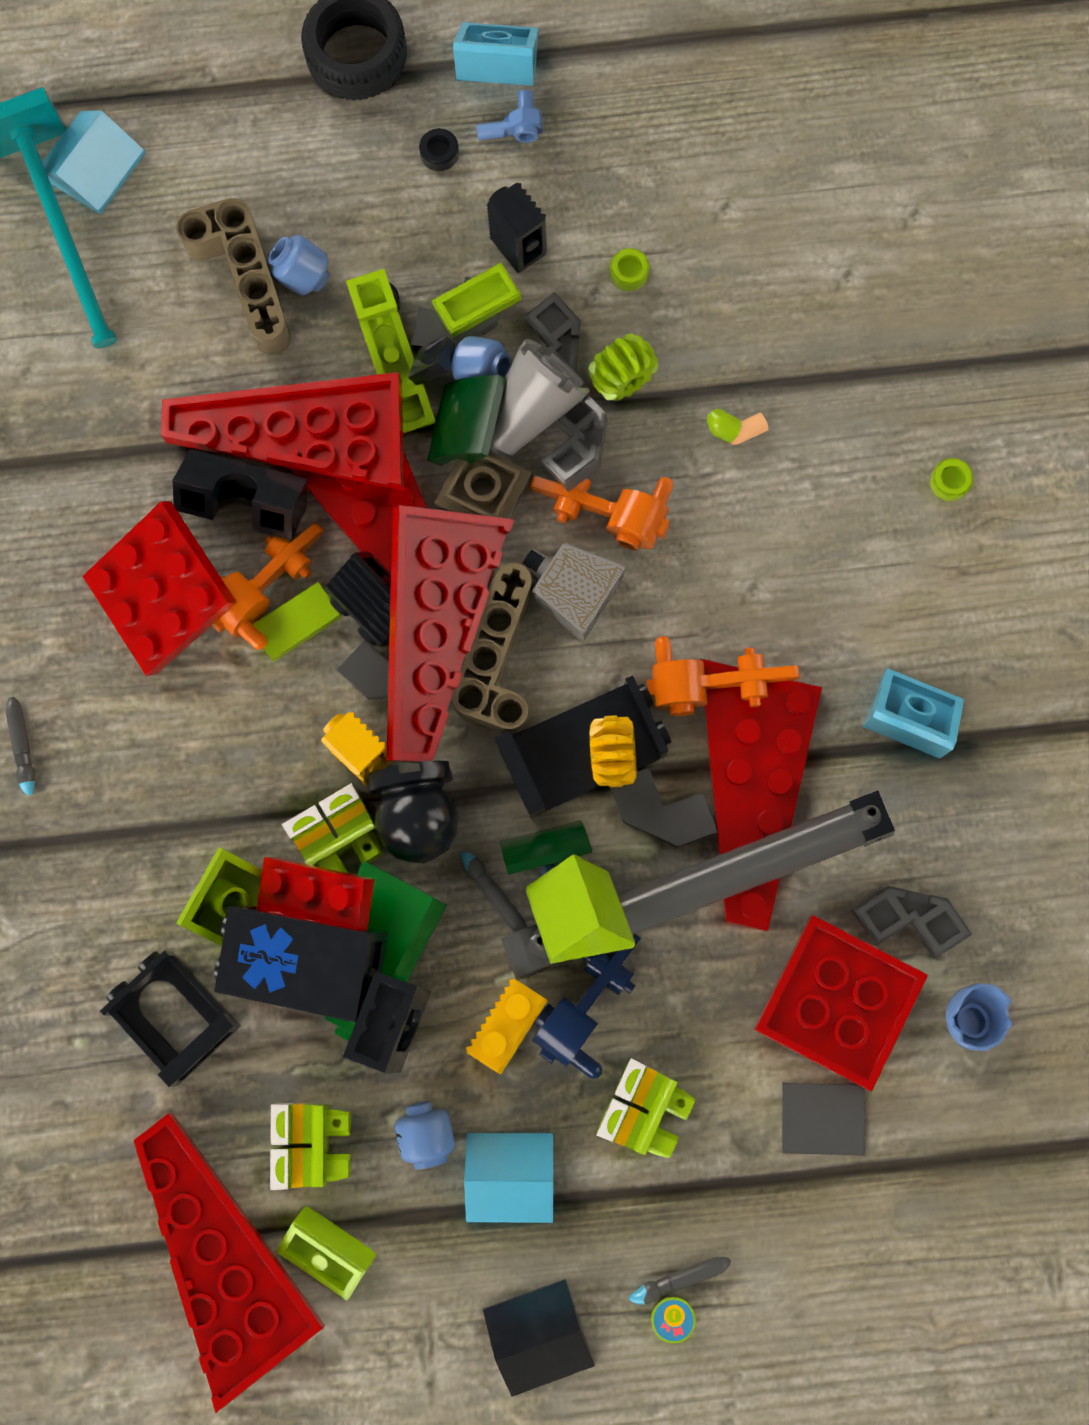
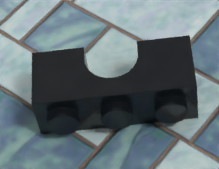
M189 449L172 480L173 503L178 512L213 520L218 510L227 504H246L252 508L253 531L292 540L307 509L308 478Z

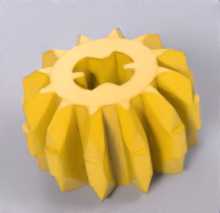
M617 715L594 719L590 725V757L593 779L599 786H609L610 788L633 784L637 778V759L632 721L628 717H617Z

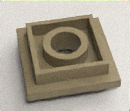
M489 451V456L472 464L457 459L435 499L434 505L445 511L509 519L533 472ZM487 478L495 485L493 491L483 496L474 493L471 489L473 483L478 479Z

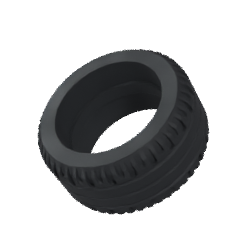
M318 0L310 8L304 20L301 42L309 72L318 85L329 94L338 96L341 99L346 98V100L373 98L375 95L385 92L391 87V84L394 85L396 80H398L405 66L407 45L401 17L390 1ZM352 25H364L374 28L386 38L382 49L374 57L362 63H340L331 59L323 52L327 41L334 33Z

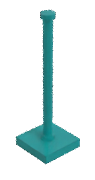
M44 87L0 103V158L21 151L94 336L91 338L93 346L97 349L105 348L117 341L114 331L108 329L36 148L37 144L61 136L66 131L62 117Z

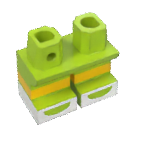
M352 783L319 802L326 817L337 832V838L323 813L315 805L281 824L302 854L306 864L349 873L339 856L350 849H354L361 863L363 861L371 863L384 855L376 836L375 823L359 792Z
M629 1057L613 1093L648 1111L645 1113L611 1097L596 1130V1135L632 1149L646 1156L648 1151L654 1155L670 1158L679 1136L659 1127L665 1111L687 1120L696 1099L683 1089L676 1087L678 1082Z
M271 1104V1145L310 1143L312 1146H278L270 1149V1190L324 1187L329 1181L349 1178L351 1176V1153H329V1136H350L352 1113L345 1110L329 1109V1104Z

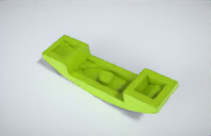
M383 268L346 280L376 374L399 372L402 379L403 434L435 424L436 421L424 385L416 386L408 378L414 357L385 269Z

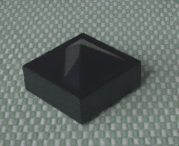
M445 335L418 349L408 378L417 386L420 384L424 385L447 373L456 344Z

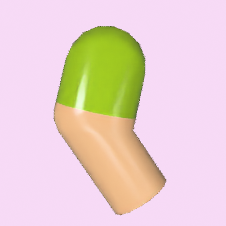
M717 408L712 410L706 418L710 432L715 437L732 445L741 444L769 430L767 421L761 412L740 420L726 413L725 410Z

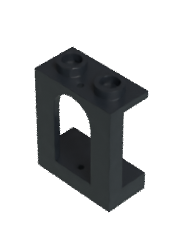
M164 950L159 954L158 951H155L140 963L137 969L141 973L129 984L123 981L108 993L105 999L109 1003L100 1012L104 1016H112L160 1069L161 1072L157 1075L168 1087L179 1086L241 1025L174 952ZM154 981H167L175 986L209 1024L180 1054L146 1019L140 1009L141 993L147 985Z
M375 971L343 1057L383 1073H401L431 991ZM406 1025L410 1027L409 1031L404 1030Z

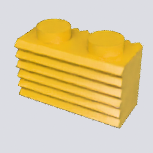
M348 712L345 716L342 713L337 714L323 729V732L326 733L321 740L323 744L365 786H368L369 773L384 769L391 763V761H386V743L382 742L380 737L376 736L373 730H370L367 724H364L354 712Z
M516 979L509 980L510 986L504 987L505 994L499 995L500 1001L495 1002L496 1008L490 1010L491 1016L485 1017L486 1023L480 1025L482 1031L476 1032L477 1038L471 1039L472 1046L466 1047L469 1055L500 1075L548 1001Z

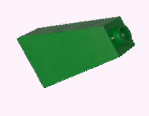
M363 861L359 868L358 876L375 879L368 929L388 932L382 974L407 982L447 904L388 872ZM325 1016L324 1019L337 1026L334 1033L349 1041L355 1022Z

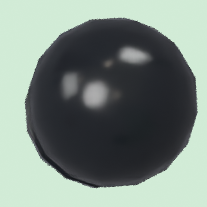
M449 761L419 762L421 771L400 774L399 765L368 774L369 793L379 794L383 797L375 810V830L383 847L394 858L409 863H426L449 850L457 833L459 818L453 798L442 789L445 783L453 780Z

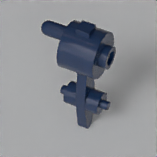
M633 934L636 946L641 937H639L637 934ZM634 948L617 951L613 957L604 953L582 958L588 962L584 970L596 980L577 1006L565 997H563L556 1008L549 1003L533 1023L539 1028V1031L532 1039L535 1044L542 1048L538 1055L550 1064L555 1059L565 1067L571 1063L591 1079H597L601 1076L603 1071L601 1064L580 1049L598 1025V1022L586 1013L605 987L617 995L622 990L629 994L633 991L636 985L630 979L634 974L622 964Z

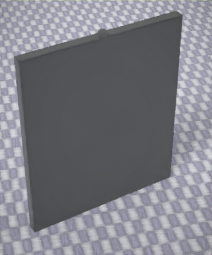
M782 1083V1153L865 1156L866 1118L864 1088L858 1085Z

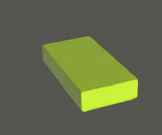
M500 262L433 299L432 305L453 339L522 300V295L504 265Z
M317 582L253 625L266 636L267 646L264 650L274 663L340 620L342 616L331 605L330 598L320 583Z

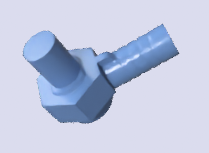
M520 90L518 92V109L510 112L509 117H505L503 121L477 124L479 141L513 135L518 142L530 143L536 141L538 134L543 132V117L540 110L534 108L533 92L531 90Z

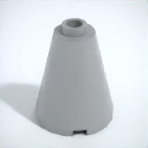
M529 339L525 340L519 347L505 377V386L490 450L499 456H502L504 453L514 455L580 403L590 392L589 388H581L585 382L569 365L554 353H551L550 356L541 355L538 351L542 345Z

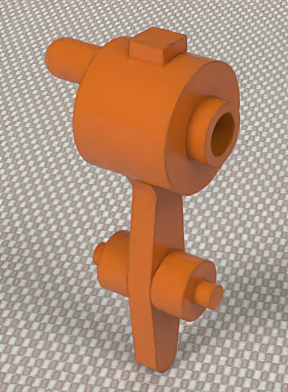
M533 476L529 485L531 490L557 500L553 507V512L558 515L557 521L562 524H566L567 520L575 521L580 509L609 517L610 520L606 530L616 538L617 544L629 550L637 551L639 548L653 549L657 538L665 539L670 527L669 520L666 519L669 512L666 503L673 489V481L669 477H662L658 480L652 496L641 491L624 489L617 503L589 494L588 491L592 483L587 478L569 492L560 483Z
M315 522L292 542L288 539L272 535L267 536L264 541L267 544L265 553L272 560L253 579L249 581L238 571L231 573L227 577H221L237 603L213 623L212 626L219 633L226 629L235 638L241 636L256 650L264 649L267 646V638L253 625L263 617L270 605V600L262 592L285 571L294 580L299 579L301 576L307 579L312 574V571L309 569L312 561L304 553L323 535L324 529Z
M660 636L655 640L656 664L651 667L652 679L646 680L651 698L654 697L655 709L669 711L670 716H687L695 713L694 708L707 705L706 690L740 686L742 700H750V707L761 706L760 699L768 697L766 683L799 679V666L765 668L764 655L755 654V648H745V655L737 657L739 671L705 675L704 663L701 660H673L670 639L666 636Z

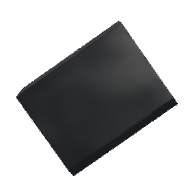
M566 1279L483 1308L495 1362L511 1397L595 1366Z

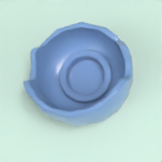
M975 983L956 991L949 999L946 1008V1023L952 1039L967 1050L988 1051L1000 1045L1013 1025L1008 1011V1007L1012 1003L1010 997L997 985Z

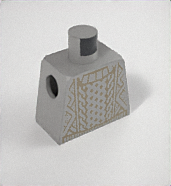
M565 543L561 545L553 559L533 548L522 564L529 570L532 577L539 580L533 590V600L582 642L585 641L624 579L625 574L624 566Z

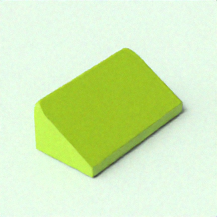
M308 1206L304 1207L293 1221L275 1251L346 1301H348L376 1257L375 1251Z

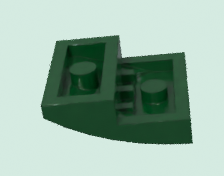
M499 375L475 376L459 379L444 385L427 461L442 466L452 460L460 459L472 464L489 456L505 386V377Z
M581 820L500 841L508 875L563 861L573 854L582 856L593 853Z

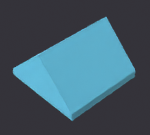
M462 22L453 42L456 79L534 86L539 28Z
M102 110L80 111L42 163L52 185L101 215L146 153Z
M886 668L863 727L940 759L952 751L956 744L964 699Z
M467 1133L464 1176L466 1222L553 1223V1133Z

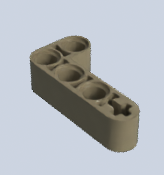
M229 198L183 213L177 221L176 231L187 254L193 259L200 261L226 254L249 329L258 348L269 355H276L285 351L291 341L290 330L274 280L271 276L257 227L247 204L240 199ZM235 220H244L238 227H228ZM197 232H206L199 239H191L192 235ZM255 255L251 262L239 263L242 257ZM258 290L267 291L265 296L260 299L250 298ZM270 317L274 332L267 334L263 319Z
M511 562L504 564L495 574L469 653H466L460 670L462 676L458 688L454 689L451 697L455 712L460 718L502 734L511 731L512 735L525 730L529 723V709L523 696L499 687L532 596L531 574L520 563ZM514 579H519L521 587L514 589L511 605L506 602L508 597L507 584H512ZM503 615L510 619L511 624L505 631L497 632L488 626L490 620L494 616ZM483 653H491L497 658V662L489 670H480L474 665L477 656ZM476 691L480 693L483 697L481 704L474 709L462 707L460 699L466 692ZM511 704L519 707L522 715L516 722L505 723L499 718V712L504 706Z

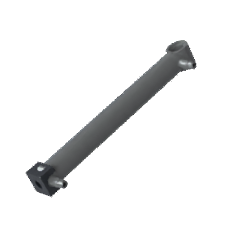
M877 790L850 801L849 805L620 893L618 898L633 935L862 845L866 847L892 837L895 829ZM537 925L523 928L501 939L516 980L536 975L561 963L550 964Z

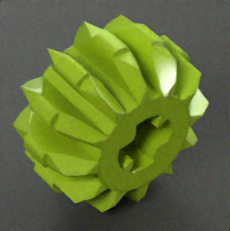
M631 333L622 339L616 338L612 344L605 345V349L601 353L596 354L594 361L590 363L588 370L590 372L589 376L594 382L593 386L606 400L620 401L625 396L630 397L636 390H641L646 382L651 381L652 375L657 372L659 367L657 364L658 358L654 354V349L641 335Z

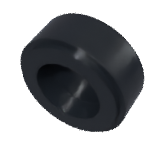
M441 128L432 129L425 133L420 140V156L426 167L434 171H445L456 164L459 157V147L453 133Z

